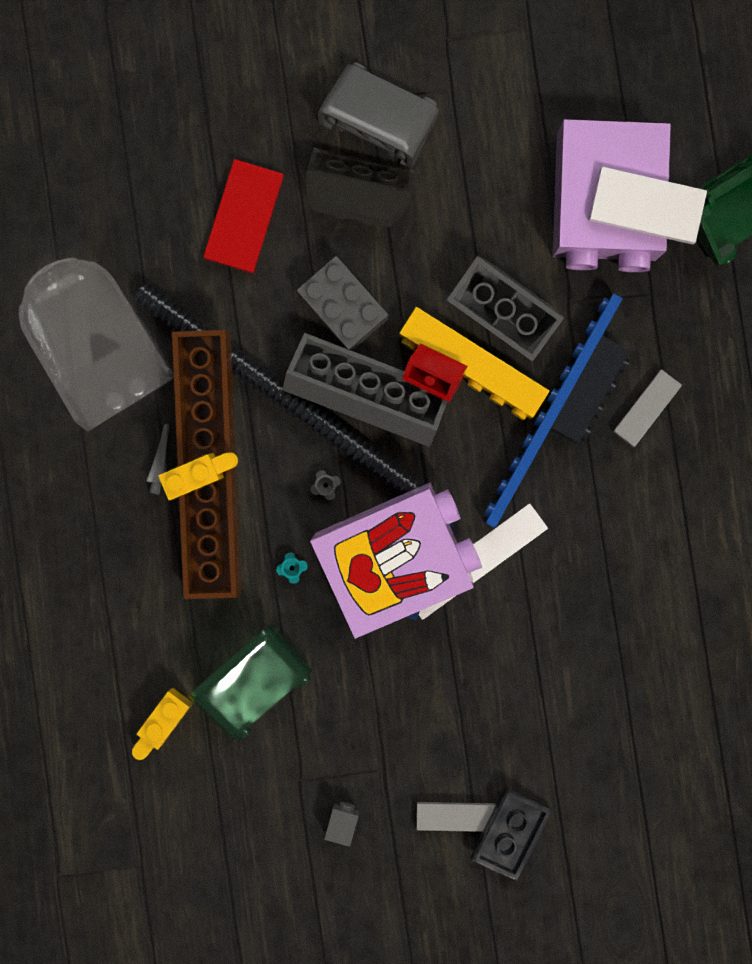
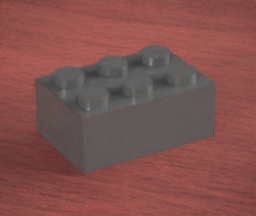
M337 256L297 290L298 296L341 345L350 351H353L388 320V314Z

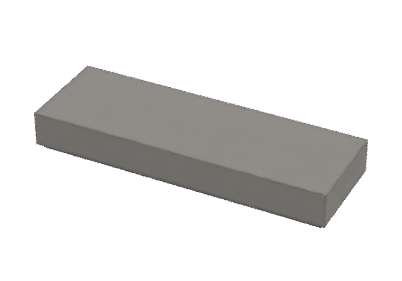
M661 369L613 432L629 445L635 447L682 385Z
M417 802V830L483 832L496 804Z

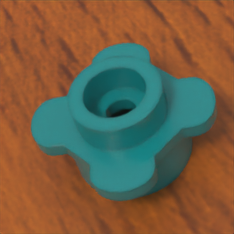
M287 553L282 565L277 566L276 571L278 575H284L289 579L290 583L294 584L299 581L302 571L307 570V563L295 558L294 553ZM291 565L294 566L293 571L289 568Z

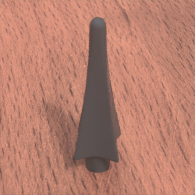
M165 424L163 427L158 450L146 480L151 484L150 494L160 495L162 484L158 475L166 472L169 424Z

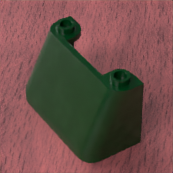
M752 154L698 187V189L706 190L707 194L697 238L712 262L719 266L730 263L737 254L735 246L752 236Z

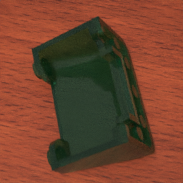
M271 623L188 696L232 740L236 737L241 740L251 732L249 726L295 686L300 689L312 679L309 676L312 668L277 627Z

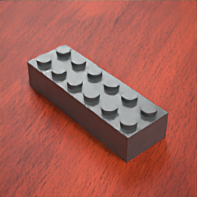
M304 333L286 372L282 389L430 447L448 402L402 380L405 371Z

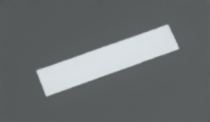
M531 504L525 506L473 544L482 564V568L471 572L473 583L548 529ZM453 597L421 610L419 616L422 620Z

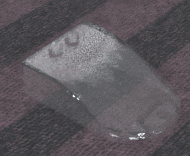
M77 258L58 260L39 270L26 285L21 306L19 305V321L22 331L72 418L86 431L92 430L174 379L173 370L112 275L99 264L92 261L78 260Z

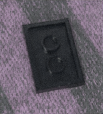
M505 787L470 856L471 860L517 881L553 810Z

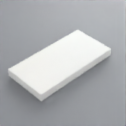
M602 167L589 221L694 245L707 191Z

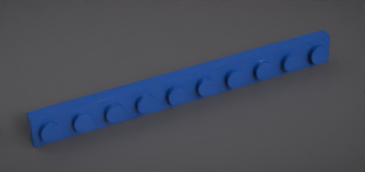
M613 293L609 299L604 297L597 309V312L600 313L596 322L591 320L584 334L588 337L583 345L579 343L572 354L575 360L571 367L566 365L559 379L563 382L558 390L554 388L546 401L550 405L546 412L541 411L536 418L534 425L537 428L533 436L527 435L521 446L525 449L520 458H514L508 469L512 472L508 481L503 479L496 491L499 494L495 504L490 502L483 514L486 517L485 524L496 528L623 298Z

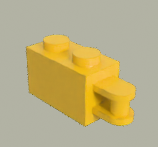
M231 452L215 457L214 453H211L160 474L158 477L168 500H172L224 478L222 472L236 467L238 457Z
M171 688L136 735L140 739L132 749L133 757L137 760H142L149 755L153 748L158 750L187 713L193 702L174 688Z

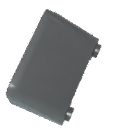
M354 62L353 65L347 64L318 111L319 125L329 130L332 129L333 125H337V130L342 132L344 129L388 151V155L391 157L396 153V156L401 159L400 165L412 169L439 115V109L436 107L437 103L428 97L420 98L367 72L363 65Z

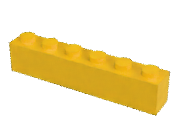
M418 307L415 308L399 333V337L403 339L401 343L413 351L421 343L467 365L468 367L463 377L468 380L467 385L478 392H481V390L486 391L490 394L489 399L496 404L503 406L505 403L513 408L511 413L522 420H525L526 417L528 419L533 418L549 393L548 389Z

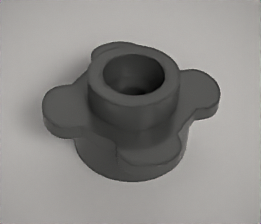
M318 471L315 484L311 486L312 494H320L325 496L327 500L334 499V492L336 487L340 485V478L338 476H329L325 471ZM324 483L328 484L327 488L323 487Z

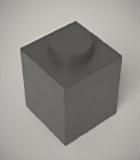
M340 802L339 805L333 804L324 840L350 847L359 810H356L354 805L346 802Z

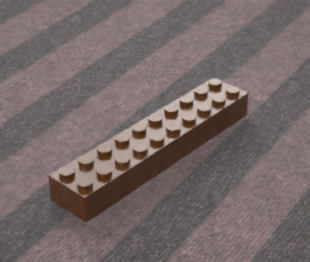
M231 331L172 332L178 467L211 453H214L215 457L229 452L236 455ZM236 467L222 472L224 478L179 497L184 599L237 598L241 594Z

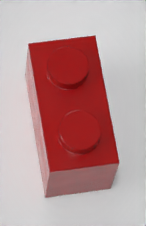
M420 343L408 361L402 380L450 402L458 390L468 366Z

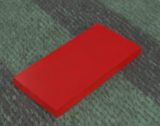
M234 159L205 250L204 259L254 274L284 174Z

